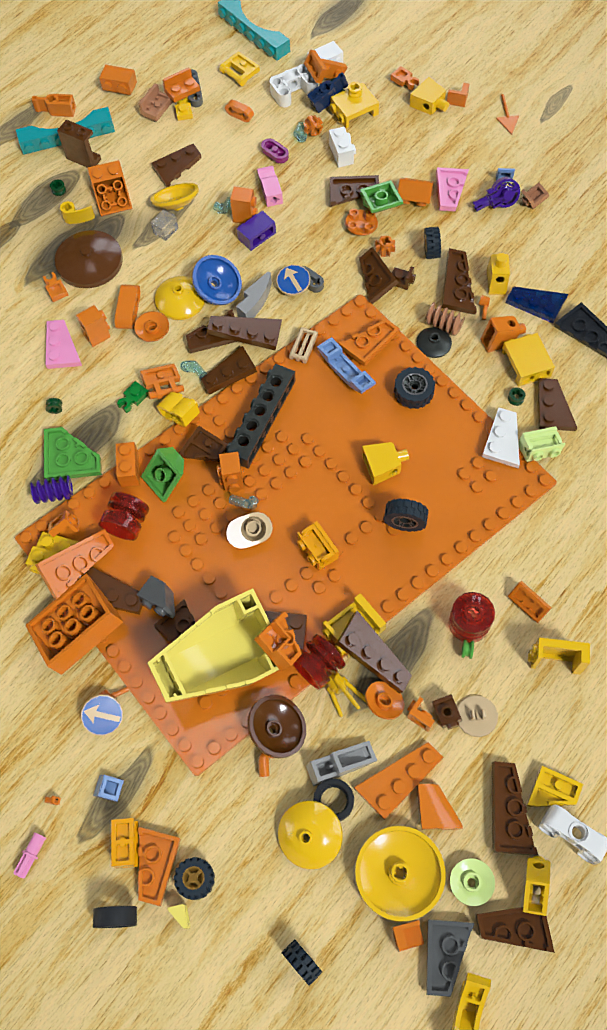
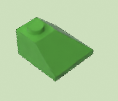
M173 447L159 448L141 475L142 479L163 502L167 501L183 475L184 459Z

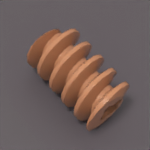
M433 302L426 314L427 324L433 323L434 327L439 326L440 330L446 328L447 333L452 331L454 336L457 335L462 328L465 317L460 319L461 313H458L455 317L454 310L448 314L447 307L441 311V305L435 308V302Z

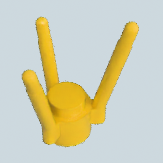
M339 672L332 674L326 680L329 686L326 690L332 698L339 717H343V713L335 692L336 694L343 692L354 707L360 709L355 699L347 691L346 688L348 687L366 703L365 696L345 676L342 677Z

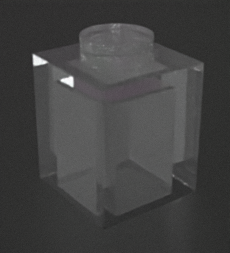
M163 209L151 221L153 233L167 241L178 229L176 216Z

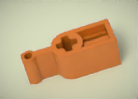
M49 94L46 97L32 96L31 98L36 112L44 111L49 112L51 116L74 117L76 104L71 94Z

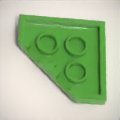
M63 427L44 429V479L51 481L52 478L59 480L60 476L66 479L67 475L70 478L102 475L101 457L95 451L93 452L83 442L69 434Z

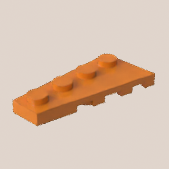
M103 529L37 563L35 566L56 600L113 548L114 544L106 530Z
M427 742L355 786L354 790L385 820L444 757Z

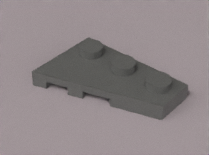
M428 919L426 995L451 997L474 923Z

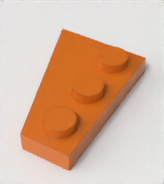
M384 319L368 327V330L360 334L356 333L352 335V338L346 341L342 340L338 344L344 352L363 366H366L399 333L400 328L389 320Z

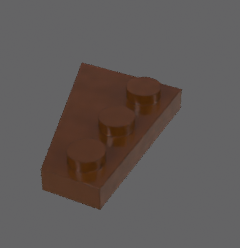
M193 143L151 164L164 185L169 187L174 179L181 177V173L185 169L189 170L202 157Z
M372 247L359 257L369 295L368 300L373 304L399 282Z
M241 346L205 375L201 381L210 395L256 373L257 370L246 350Z
M539 378V429L556 426L557 430L576 431L578 427L558 379Z
M182 600L175 606V616L173 619L165 615L154 626L159 633L172 643L195 624V619L190 613L185 600Z
M523 907L475 914L480 939L555 953L547 916L523 912Z

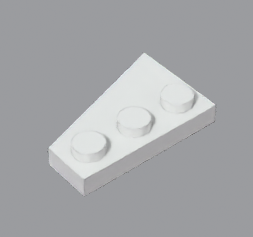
M498 408L483 452V458L519 468L516 412Z

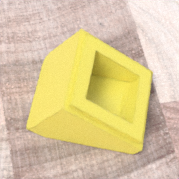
M185 904L167 908L184 929H190L188 908Z

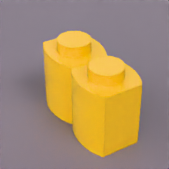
M170 392L156 406L161 416L167 420L174 421L182 427H186L200 413L198 403L194 399L185 398L181 393Z

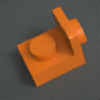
M65 510L49 523L48 533L55 537L58 533L62 534L68 526L76 533L79 531V519L75 514H70Z
M419 697L417 701L413 700L407 708V711H409L407 718L429 732L435 720L432 719V715L427 711L418 710L423 702V698Z

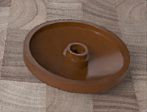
M96 230L73 234L61 243L55 254V266L59 276L67 284L77 288H95L106 284L118 274L123 262L122 251L116 239L105 232Z

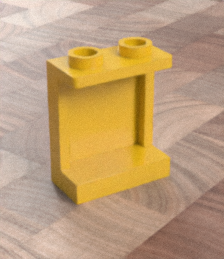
M361 83L362 95L358 98H351L348 95V89L331 96L330 111L336 115L339 123L343 124L345 128L349 127L350 120L367 112H370L373 117L379 115V101L364 83Z
M538 333L526 334L523 337L509 339L504 342L502 353L503 355L507 354L517 374L515 382L518 387L536 382L539 378L552 377L555 366Z
M360 593L347 608L327 622L325 620L322 623V633L328 640L332 639L336 644L353 613L356 611L362 615L378 635L386 630V622ZM335 645L336 650L341 656L345 655L348 659L351 657L343 649Z
M539 637L536 643L532 645V650L528 652V662H531V668L535 669L542 658L572 662V674L581 675L590 664V643Z

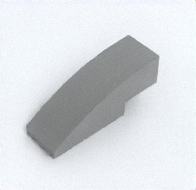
M269 271L244 291L245 299L236 306L238 317L254 318L261 310L272 285L271 273Z
M366 741L310 761L306 768L313 786H316L325 780L335 779L376 762L377 758L370 741Z

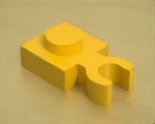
M188 98L177 101L175 108L178 121L193 119L191 104L188 103Z

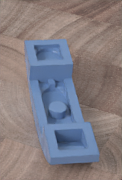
M332 337L317 346V349L333 371L355 391L362 394L376 384L365 370L361 372L343 353L342 347Z

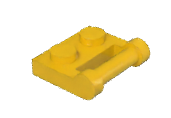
M238 51L220 65L219 71L223 74L226 73L243 87L250 78L260 71V66ZM230 67L234 68L235 70H237L238 72H240L242 75H241V76L238 75V74L235 73L233 70H231Z

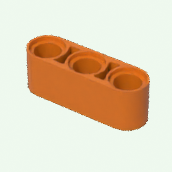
M121 285L115 313V328L134 329L140 301L139 285Z

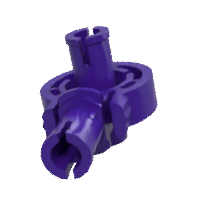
M510 177L499 178L494 182L492 188L486 190L487 194L485 197L472 202L475 205V211L478 212L489 205L493 209L499 206L503 208L512 206L520 196L519 184Z

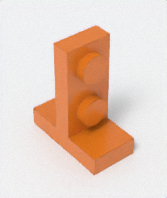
M311 49L304 62L315 82L320 84L324 78L333 79L338 77L339 73L343 72L344 74L348 68L345 63L320 58L316 50Z

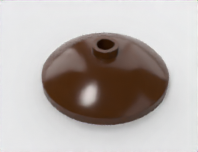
M269 695L257 701L251 708L248 716V731L254 745L262 753L273 758H287L298 752L304 744L306 723L302 712L291 700L279 695Z

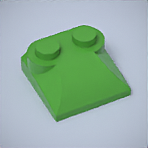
M391 180L360 189L363 205L369 208L371 213H378L403 204V200Z

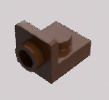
M411 266L409 271L394 267L392 274L399 282L395 287L408 290L410 284H414L416 278L414 267Z

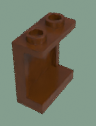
M65 120L57 132L66 159L87 168L96 166L101 161V156L91 150L89 138L93 135V131L72 121Z

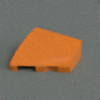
M286 611L276 617L254 639L281 672L291 667L302 654L299 645L295 641L293 629L289 630L285 618L288 617Z
M417 785L421 830L463 829L462 823L439 785Z

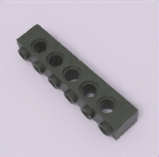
M275 364L273 369L268 371L267 380L264 384H261L257 398H254L251 402V409L248 413H245L241 427H238L235 431L234 440L226 448V453L238 452L241 466L248 469L296 381L295 371Z

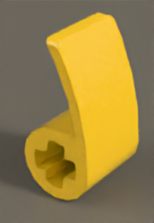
M70 201L63 202L60 205L61 214L67 224L83 223L95 218L92 206L76 210L74 204Z

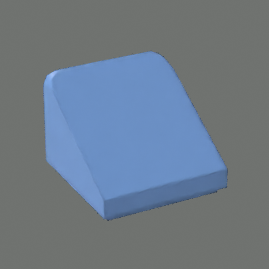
M498 168L496 180L502 177L513 179L515 169Z
M100 775L93 796L118 802L124 780L108 775Z

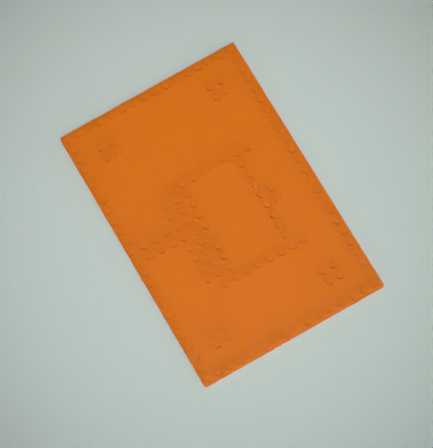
M363 295L356 296L310 329L317 331L318 336L307 363H303L302 360L300 362L296 361L295 358L293 360L289 359L290 352L296 341L295 339L258 365L256 373L231 384L198 407L200 413L186 427L176 423L138 450L140 485L121 487L117 479L115 466L15 537L17 543L29 556L32 547L37 546L42 532L48 533L49 523L67 510L70 514L73 513L78 517L79 531L75 533L68 526L62 534L58 533L57 536L80 542L105 529L114 544V547L92 566L93 568L140 591L150 576L165 582L174 593V606L185 600L190 613L195 619V623L215 606L252 588L264 611L281 613L286 611V613L307 615L303 656L300 655L291 667L282 672L278 670L249 686L166 703L147 664L171 644L154 626L163 617L157 614L153 608L149 610L142 606L140 615L116 609L123 623L97 644L96 647L194 776L202 774L249 735L248 716L251 708L257 701L269 695H279L293 700L345 657V655L341 656L338 653L332 639L328 640L322 633V623L325 620L327 622L352 604L354 598L361 593L387 623L551 490L557 483L537 461L526 462L520 449L519 468L483 458V452L494 420L400 330L366 366H363L343 351L361 372L365 370L376 382L374 386L362 394L348 386L329 366L317 349V346L331 337L337 343L342 340L346 341L352 338V335L360 334L368 330V327L387 319ZM307 333L303 334V337L295 354L299 353ZM310 335V338H309V340H308V343H307V345H306V347H305V350H304L302 356H304V354H305V352H306V350H307V347H308V345H309V342H310V340H311L312 335ZM275 364L295 371L296 381L249 469L241 466L244 489H240L237 492H225L224 485H220L217 465H220V461L183 458V475L166 502H163L142 479L141 475L157 449L173 447L179 453L198 426L227 444L232 443L236 429L241 427L245 413H248L251 409L252 400L257 398L261 384H264L267 380L268 371L272 370ZM409 367L423 368L434 377V395L430 403L426 404L425 407L410 409L402 406L397 401V398H395V379H397V375L402 370H406ZM392 442L396 451L407 449L409 460L401 462V472L373 485L362 456V446ZM393 499H409L422 503L429 510L426 528L421 531L408 532L388 526L383 520L386 503ZM254 512L264 513L270 518L273 530L270 537L264 542L247 548H237L228 541L227 527L234 519ZM318 521L339 551V558L321 570H318L316 565L312 566L310 564L307 552L305 550L302 551L296 542L298 540L297 533L300 532L301 534L304 529Z

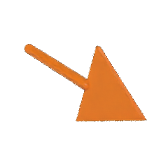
M502 94L506 117H496V119L512 135L519 115L509 116L505 96Z

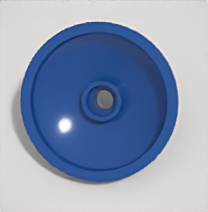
M208 255L201 258L193 268L192 282L194 288L205 301L214 305H227L238 297L242 287L241 276L235 265L228 259L218 255Z

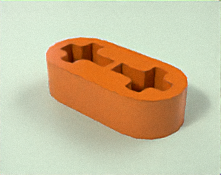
M230 100L225 106V110L229 115L244 122H249L254 116V112L249 106L236 100Z

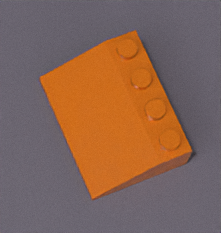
M86 573L58 599L54 600L30 620L26 627L47 667L62 675L120 626L123 620L103 592Z

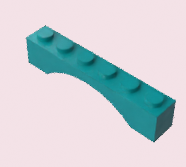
M240 0L218 1L220 17L224 18L231 26H234L270 57L278 61L290 53V39L280 31L263 29L249 21L242 11Z
M108 107L93 110L85 118L76 122V124L93 131V135L90 138L115 132ZM27 126L16 129L23 155L61 146L62 144L57 132L58 128L45 129Z

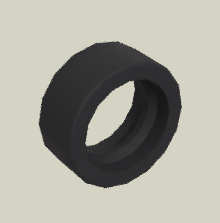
M331 778L325 780L315 790L313 801L321 802V797L327 789L332 787L339 788L344 792L347 799L345 808L341 812L336 813L339 821H343L353 810V791L346 782L340 779Z
M109 906L93 909V928L137 926L136 906Z

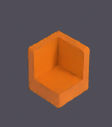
M463 83L461 91L448 90L447 102L450 105L465 107L470 84Z
M419 920L392 927L398 952L424 944Z

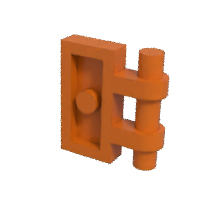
M175 364L140 371L145 389L153 388L154 390L148 392L149 399L156 398L158 400L162 399L163 396H167L170 392H184L183 385L176 386V382H180V375ZM168 385L169 388L161 389L160 386Z

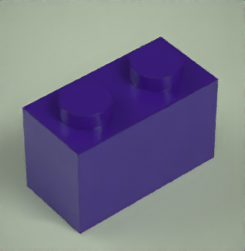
M264 211L253 215L251 219L242 223L237 228L238 240L250 251L276 234L275 221Z

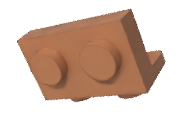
M155 83L139 101L141 115L156 122L173 102L167 94L159 91L158 84Z

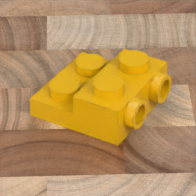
M42 532L37 546L32 547L25 564L28 566L29 571L40 574L35 566L37 563L78 543V541L57 535L52 537L49 533Z

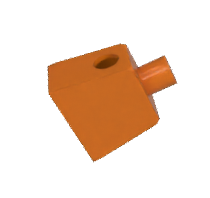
M514 316L492 317L482 334L481 341L487 353L502 349L504 342L507 340L517 339L520 334H525L526 326L524 323L519 324Z

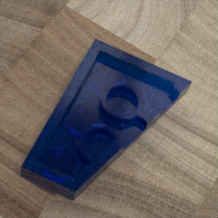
M514 286L505 303L554 323L568 294Z

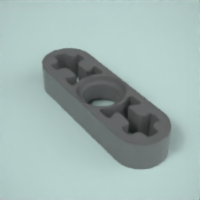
M191 69L192 77L200 85L197 71ZM201 87L199 92L188 96L192 107L197 108L203 104Z

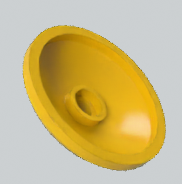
M195 183L176 184L157 191L151 196L150 200L158 208L178 211L183 209L184 206L197 196L199 188Z
M188 276L169 278L155 292L156 308L169 319L185 320L198 314L205 305V300L197 293L192 278Z
M308 800L291 806L284 813L279 823L278 840L282 852L293 864L304 869H319L328 865L338 855L342 846L343 831L339 818L331 808L321 802ZM304 833L309 835V841L304 840Z

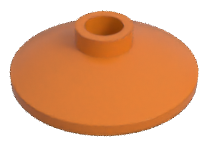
M146 312L138 317L134 329L140 339L154 342L162 339L168 333L169 321L160 312Z
M383 681L374 682L367 688L365 700L369 709L376 716L392 720L402 714L404 699L401 693L399 694Z

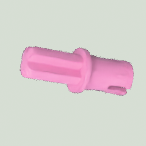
M35 832L25 851L22 850L23 855L14 870V874L20 878L26 877L34 860L38 859L36 856L46 840L45 837Z

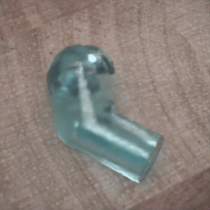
M299 122L293 135L298 142L303 143L308 136L303 131L305 126L302 122Z
M227 197L224 203L215 202L213 209L219 214L228 213L231 208L230 197Z
M183 361L180 364L181 370L187 373H196L200 379L207 374L196 361Z
M231 495L229 498L230 504L247 509H255L259 502L255 496H250L249 499Z

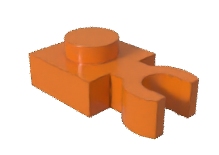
M401 66L391 74L392 81L402 87L407 85L409 90H414V84L419 85V79L412 77L413 73Z
M54 272L51 273L53 276L51 279L43 276L46 284L45 288L53 302L69 296L61 279L57 280Z

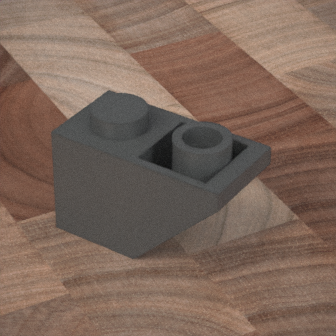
M150 576L137 593V596L142 600L141 604L149 610L153 608L162 617L166 615L173 619L175 616L173 591L165 582Z

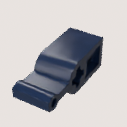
M342 72L333 81H324L307 96L311 105L320 113L331 104V96L338 94L343 88H347L349 84Z

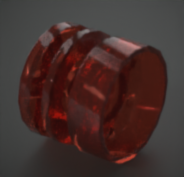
M114 492L107 503L108 510L103 512L98 524L102 529H105L106 532L115 537L130 541L136 540L142 528L140 523L145 521L149 507L142 500L132 495Z
M468 592L462 594L454 602L449 615L448 624L450 631L462 642L464 639L467 642H471V640L474 643L479 642L486 637L494 622V605L488 597L481 593Z
M315 634L312 637L313 642L308 641L306 643L310 653L300 649L302 654L293 663V666L315 689L321 690L330 681L326 671L337 675V668L342 670L346 664L337 649L329 641Z

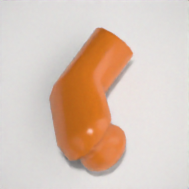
M261 753L258 760L259 777L270 776L269 760L273 757L267 756L264 753Z

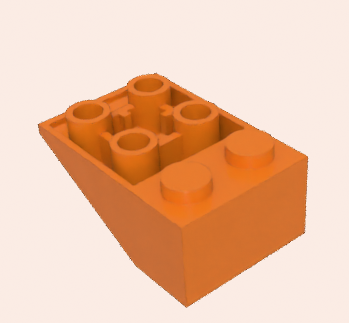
M119 160L88 167L101 216L133 209Z

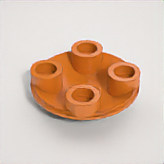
M351 209L345 218V226L351 233L364 236L373 233L377 229L378 220L375 213H371L370 210Z

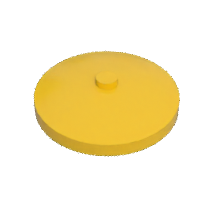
M392 826L376 832L364 843L357 857L355 878L362 899L372 911L388 920L404 922L424 916L437 904L444 890L446 872L442 855L428 836L411 827Z

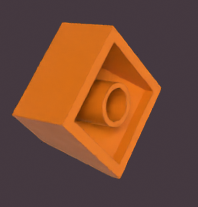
M402 177L399 180L398 193L404 204H410V201L417 202L416 205L426 206V203L430 204L434 182Z

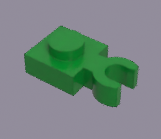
M134 381L123 393L125 398L119 399L117 405L119 408L126 405L124 411L128 413L131 411L133 404L138 406L148 396L149 391Z

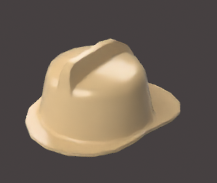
M260 512L238 517L228 525L226 531L227 539L230 544L237 548H247L262 543L272 533V522L267 515Z

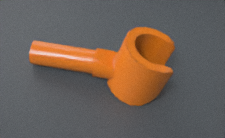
M484 295L481 296L479 305L483 306L482 320H486L490 298Z
M125 687L112 694L108 690H104L100 694L116 698L129 692V689Z

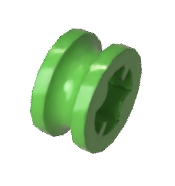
M464 639L461 657L468 656L469 659H472L474 641L467 642Z

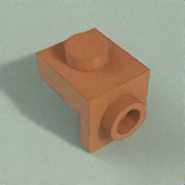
M540 182L527 192L524 189L521 191L523 195L522 201L526 206L530 205L533 209L549 197V193Z

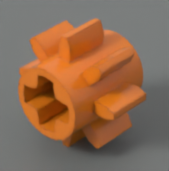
M311 115L305 119L303 125L305 126L304 131L306 134L317 136L321 133L323 129L321 118Z
M380 236V239L375 241V251L379 252L381 257L390 256L391 252H395V240H392L390 236Z

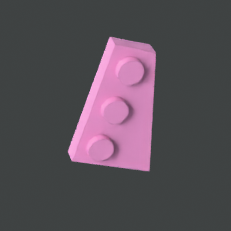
M437 167L436 181L440 211H456L469 169Z
M47 321V369L82 366L65 321Z

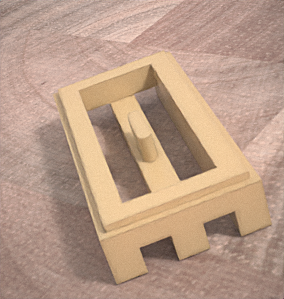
M301 327L290 352L289 359L293 360L295 358L296 361L300 362L302 360L303 363H307L318 332ZM307 333L299 353L295 354L301 342L303 334ZM310 335H312L311 340H310V342H309V345H308V347H307V350H306L304 356H302V355H303V352H304V350H305V347H306V345H307V343H308V340H309V338H310Z

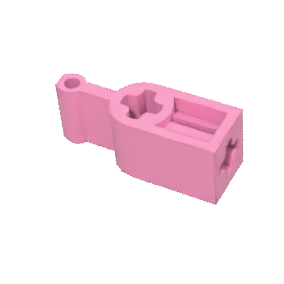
M268 166L257 169L267 207L283 204L282 191L277 175H275L274 167Z

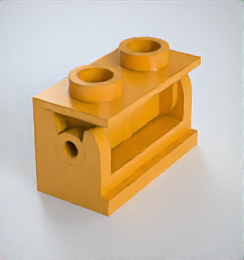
M318 521L304 529L301 534L300 532L297 533L298 540L296 542L299 548L307 552L310 564L312 566L316 565L318 570L339 558L338 549Z
M134 818L111 820V866L116 869L139 867L138 821H134Z

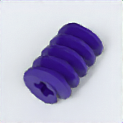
M67 475L66 481L60 476L59 482L52 478L50 484L47 479H44L43 485H41L40 480H37L36 486L31 482L33 501L36 504H40L41 500L43 503H47L48 499L51 502H54L56 498L59 501L63 500V497L67 500L70 499L71 495L73 496L70 476Z

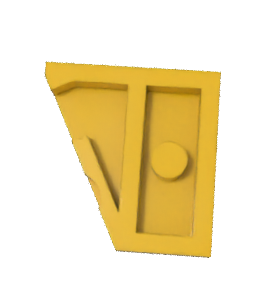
M541 766L527 806L543 807L554 804L558 806H575L584 784L545 766Z

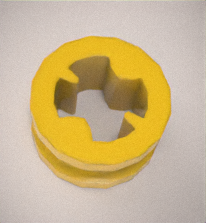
M351 82L348 85V95L351 98L360 97L362 95V84Z

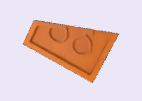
M138 827V900L161 907L181 839Z

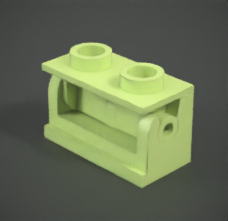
M556 426L525 432L518 441L519 449L526 462L539 461L547 457H557L565 446L557 432Z

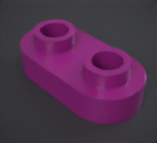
M271 138L262 141L261 149L266 156L277 163L288 161L289 151L287 148Z

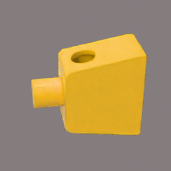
M427 77L410 94L409 106L429 115L434 114L438 109L445 112L449 107V102L445 101L446 90L433 79Z
M505 253L492 254L487 265L489 295H506L510 277L509 255Z
M392 442L362 446V456L373 485L401 472V462L409 460L407 449L396 451Z
M541 856L527 859L523 912L546 916L551 862ZM533 886L540 887L541 894H533Z

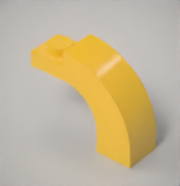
M467 973L458 996L451 1030H479L482 1011L491 988V979Z

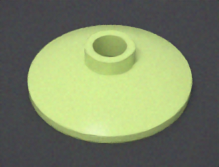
M469 858L460 861L454 866L450 875V887L454 896L463 904L479 906L486 903L492 897L495 890V878L487 864L481 860ZM469 878L475 880L474 887L468 885L467 881Z

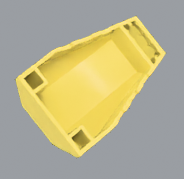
M253 588L215 606L147 663L166 703L249 686L279 670L254 640L270 624V621Z

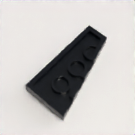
M582 302L554 323L555 328L607 357V326Z

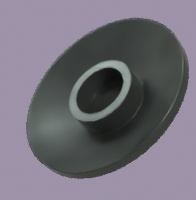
M430 327L419 333L416 344L417 348L427 357L439 358L450 351L452 339L445 330Z

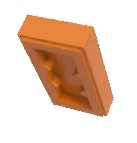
M520 581L508 595L515 604L537 623L552 609L523 581Z

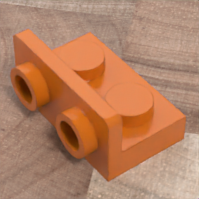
M189 67L163 79L164 92L174 103L200 91V85L192 77Z

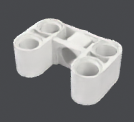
M300 64L295 68L270 78L271 96L280 107L284 108L291 105V92L302 88L308 95L318 87V83L315 82L304 64Z
M554 804L549 807L538 826L548 836L553 838L561 837L579 849L577 854L593 865L601 863L607 852V837L596 832L558 805ZM573 828L580 830L581 839H576L573 836Z

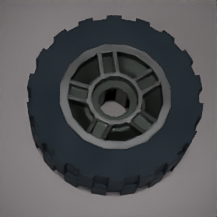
M409 367L397 375L394 392L395 398H397V401L402 406L410 409H419L430 403L435 390V380L429 374L430 372L425 371L423 368Z
M393 499L386 503L383 520L394 529L408 532L421 531L426 528L429 510L425 505L414 500Z

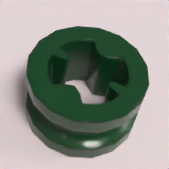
M57 179L50 183L53 195L62 196L65 194L66 187L62 180Z
M512 388L508 396L509 403L514 406L521 405L526 396L525 391L521 388Z
M58 398L47 399L46 411L51 414L61 413L62 400Z

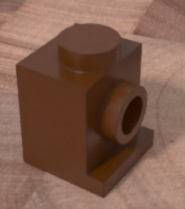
M452 694L432 701L442 728L447 727L450 730L459 726L462 718ZM450 709L452 711L451 715L445 716L444 710Z

